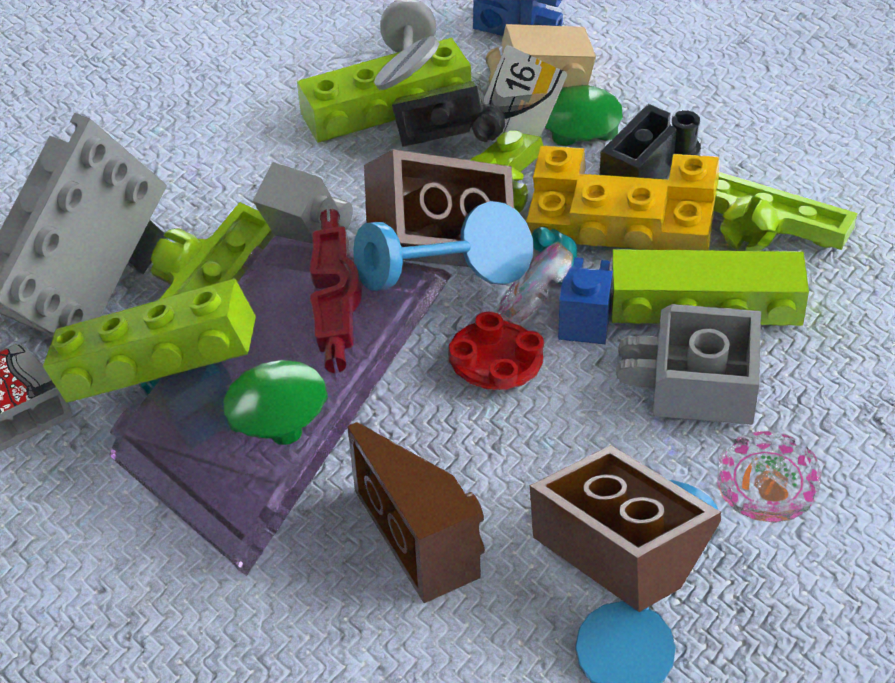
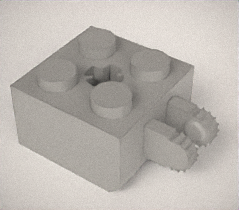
M671 304L661 310L659 337H635L634 335L627 338L623 337V340H620L618 353L622 360L616 367L617 379L620 380L619 382H623L624 385L655 388L652 416L753 425L759 390L761 311Z

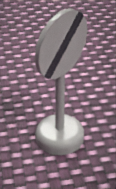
M396 0L384 10L380 20L381 36L388 47L400 53L382 68L376 76L374 84L379 90L397 85L420 69L437 51L440 43L434 37L436 33L435 17L431 9L424 2L419 0Z

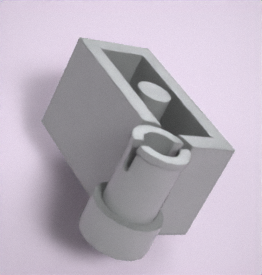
M272 162L253 199L254 205L279 242L311 253L313 251L312 233L316 230H321L320 214L322 211L327 209L330 221V209L337 210L340 214V226H344L346 230L350 225L353 215L352 204L348 201L332 197L321 177Z

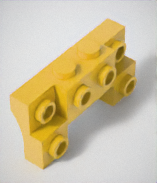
M540 146L533 174L534 192L526 220L531 235L535 229L546 227L549 230L555 229L572 238L576 244L633 248L638 250H709L719 179V157L673 154L669 180L585 174L584 148Z

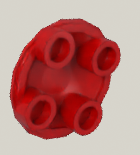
M486 311L476 316L475 323L469 324L455 334L449 344L448 361L455 373L469 384L484 389L507 390L522 386L537 376L543 365L544 339L538 332L528 331L521 325L503 320L502 316L496 312Z

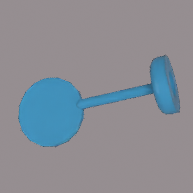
M490 201L474 207L465 217L461 229V241L401 247L399 238L393 228L384 222L364 223L358 229L354 240V264L357 267L363 285L370 291H381L390 289L397 283L402 272L403 259L463 253L467 264L478 277L490 284L506 285L519 280L529 269L533 257V238L528 224L517 210L505 203Z
M670 480L718 510L712 498L700 489L687 483ZM624 601L604 604L588 614L579 627L575 646L579 667L591 683H663L673 668L676 650L671 629L659 614L649 609V607L638 612Z

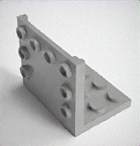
M74 113L70 120L76 126V129L69 142L53 136H49L0 229V314L50 337L54 336L55 330L101 316L167 187L161 179L93 120Z

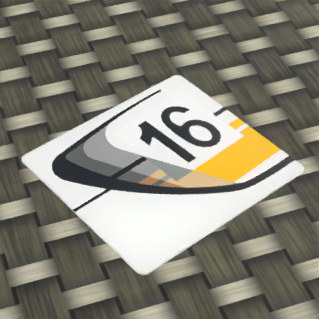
M507 45L484 97L485 104H493L503 111L505 127L502 133L516 130L524 134L541 137L566 80L567 73Z

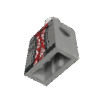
M14 344L0 351V451L73 417L69 403L65 402L43 368V364L22 344Z

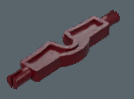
M326 209L320 214L321 230H316L312 233L313 251L309 270L314 287L326 289L313 292L310 295L315 319L316 342L319 351L325 352L324 367L328 372L336 373V360L340 373L346 368L345 349L354 346L352 313L360 304L362 285L357 267L350 259L349 240L346 228L340 226V214L337 210L330 209L329 221Z

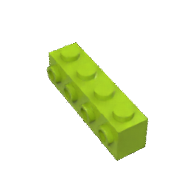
M450 37L439 41L440 44L437 51L420 69L388 89L379 90L374 84V80L382 68L400 52L297 81L300 113L317 143L395 121L392 104L396 98L471 81V64L453 38Z
M613 249L612 323L660 324L661 310L671 304L761 311V325L803 326L809 296L804 252Z
M231 279L58 328L55 330L43 368L65 402L69 403L247 355L256 316L236 279Z

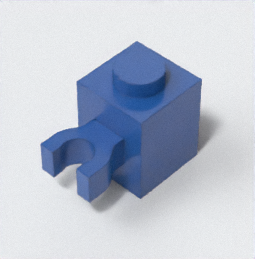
M575 257L573 267L565 266L559 299L558 340L605 345L612 296L613 271H610V261L601 260L599 270L583 268L584 258Z

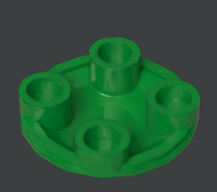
M590 85L563 87L545 128L552 132L553 142L562 146L572 145L576 141L612 140L618 134V127L623 118L622 105L614 95L601 88Z
M279 360L262 363L244 372L230 385L223 399L227 425L231 430L241 432L249 437L272 438L278 445L292 444L301 438L302 428L307 426L320 413L323 404L326 402L328 394L325 381L316 369L302 362Z

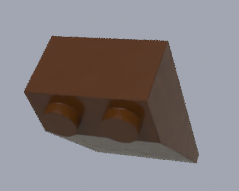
M358 422L348 425L355 492L422 602H429L480 579V555L485 553V548L479 532V523L484 521V515L476 496L472 492L465 493L455 477L449 472Z

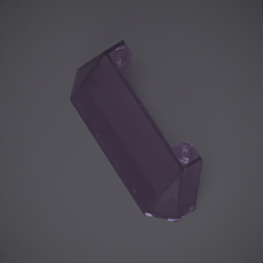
M275 235L264 250L258 246L254 248L242 266V270L246 273L238 282L256 316L248 354L162 377L135 412L127 408L115 422L110 434L115 436L116 439L109 455L225 556L238 571L247 576L274 536L266 529L274 534L279 530L294 505L347 430V426L351 424L422 318H424L452 274L444 269L403 261L401 275L397 283L390 289L370 291L361 282L362 298L357 309L352 313L354 346L345 349V370L339 373L335 360L336 373H330L324 367L325 352L319 351L315 338V319L310 295L313 292L326 288H315L312 284L309 270L313 243ZM349 250L350 259L354 262L353 251ZM279 360L302 362L316 369L325 381L328 394L326 402L323 404L320 413L307 426L302 428L301 438L292 444L278 445L272 438L249 437L241 432L231 430L227 425L223 399L230 385L244 372L262 363Z

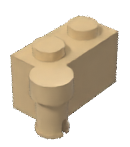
M506 24L501 44L502 54L505 47L509 45L565 71L567 77L563 87L589 84L596 55L585 27ZM499 47L490 50L486 55V64L490 71L489 85L501 59Z

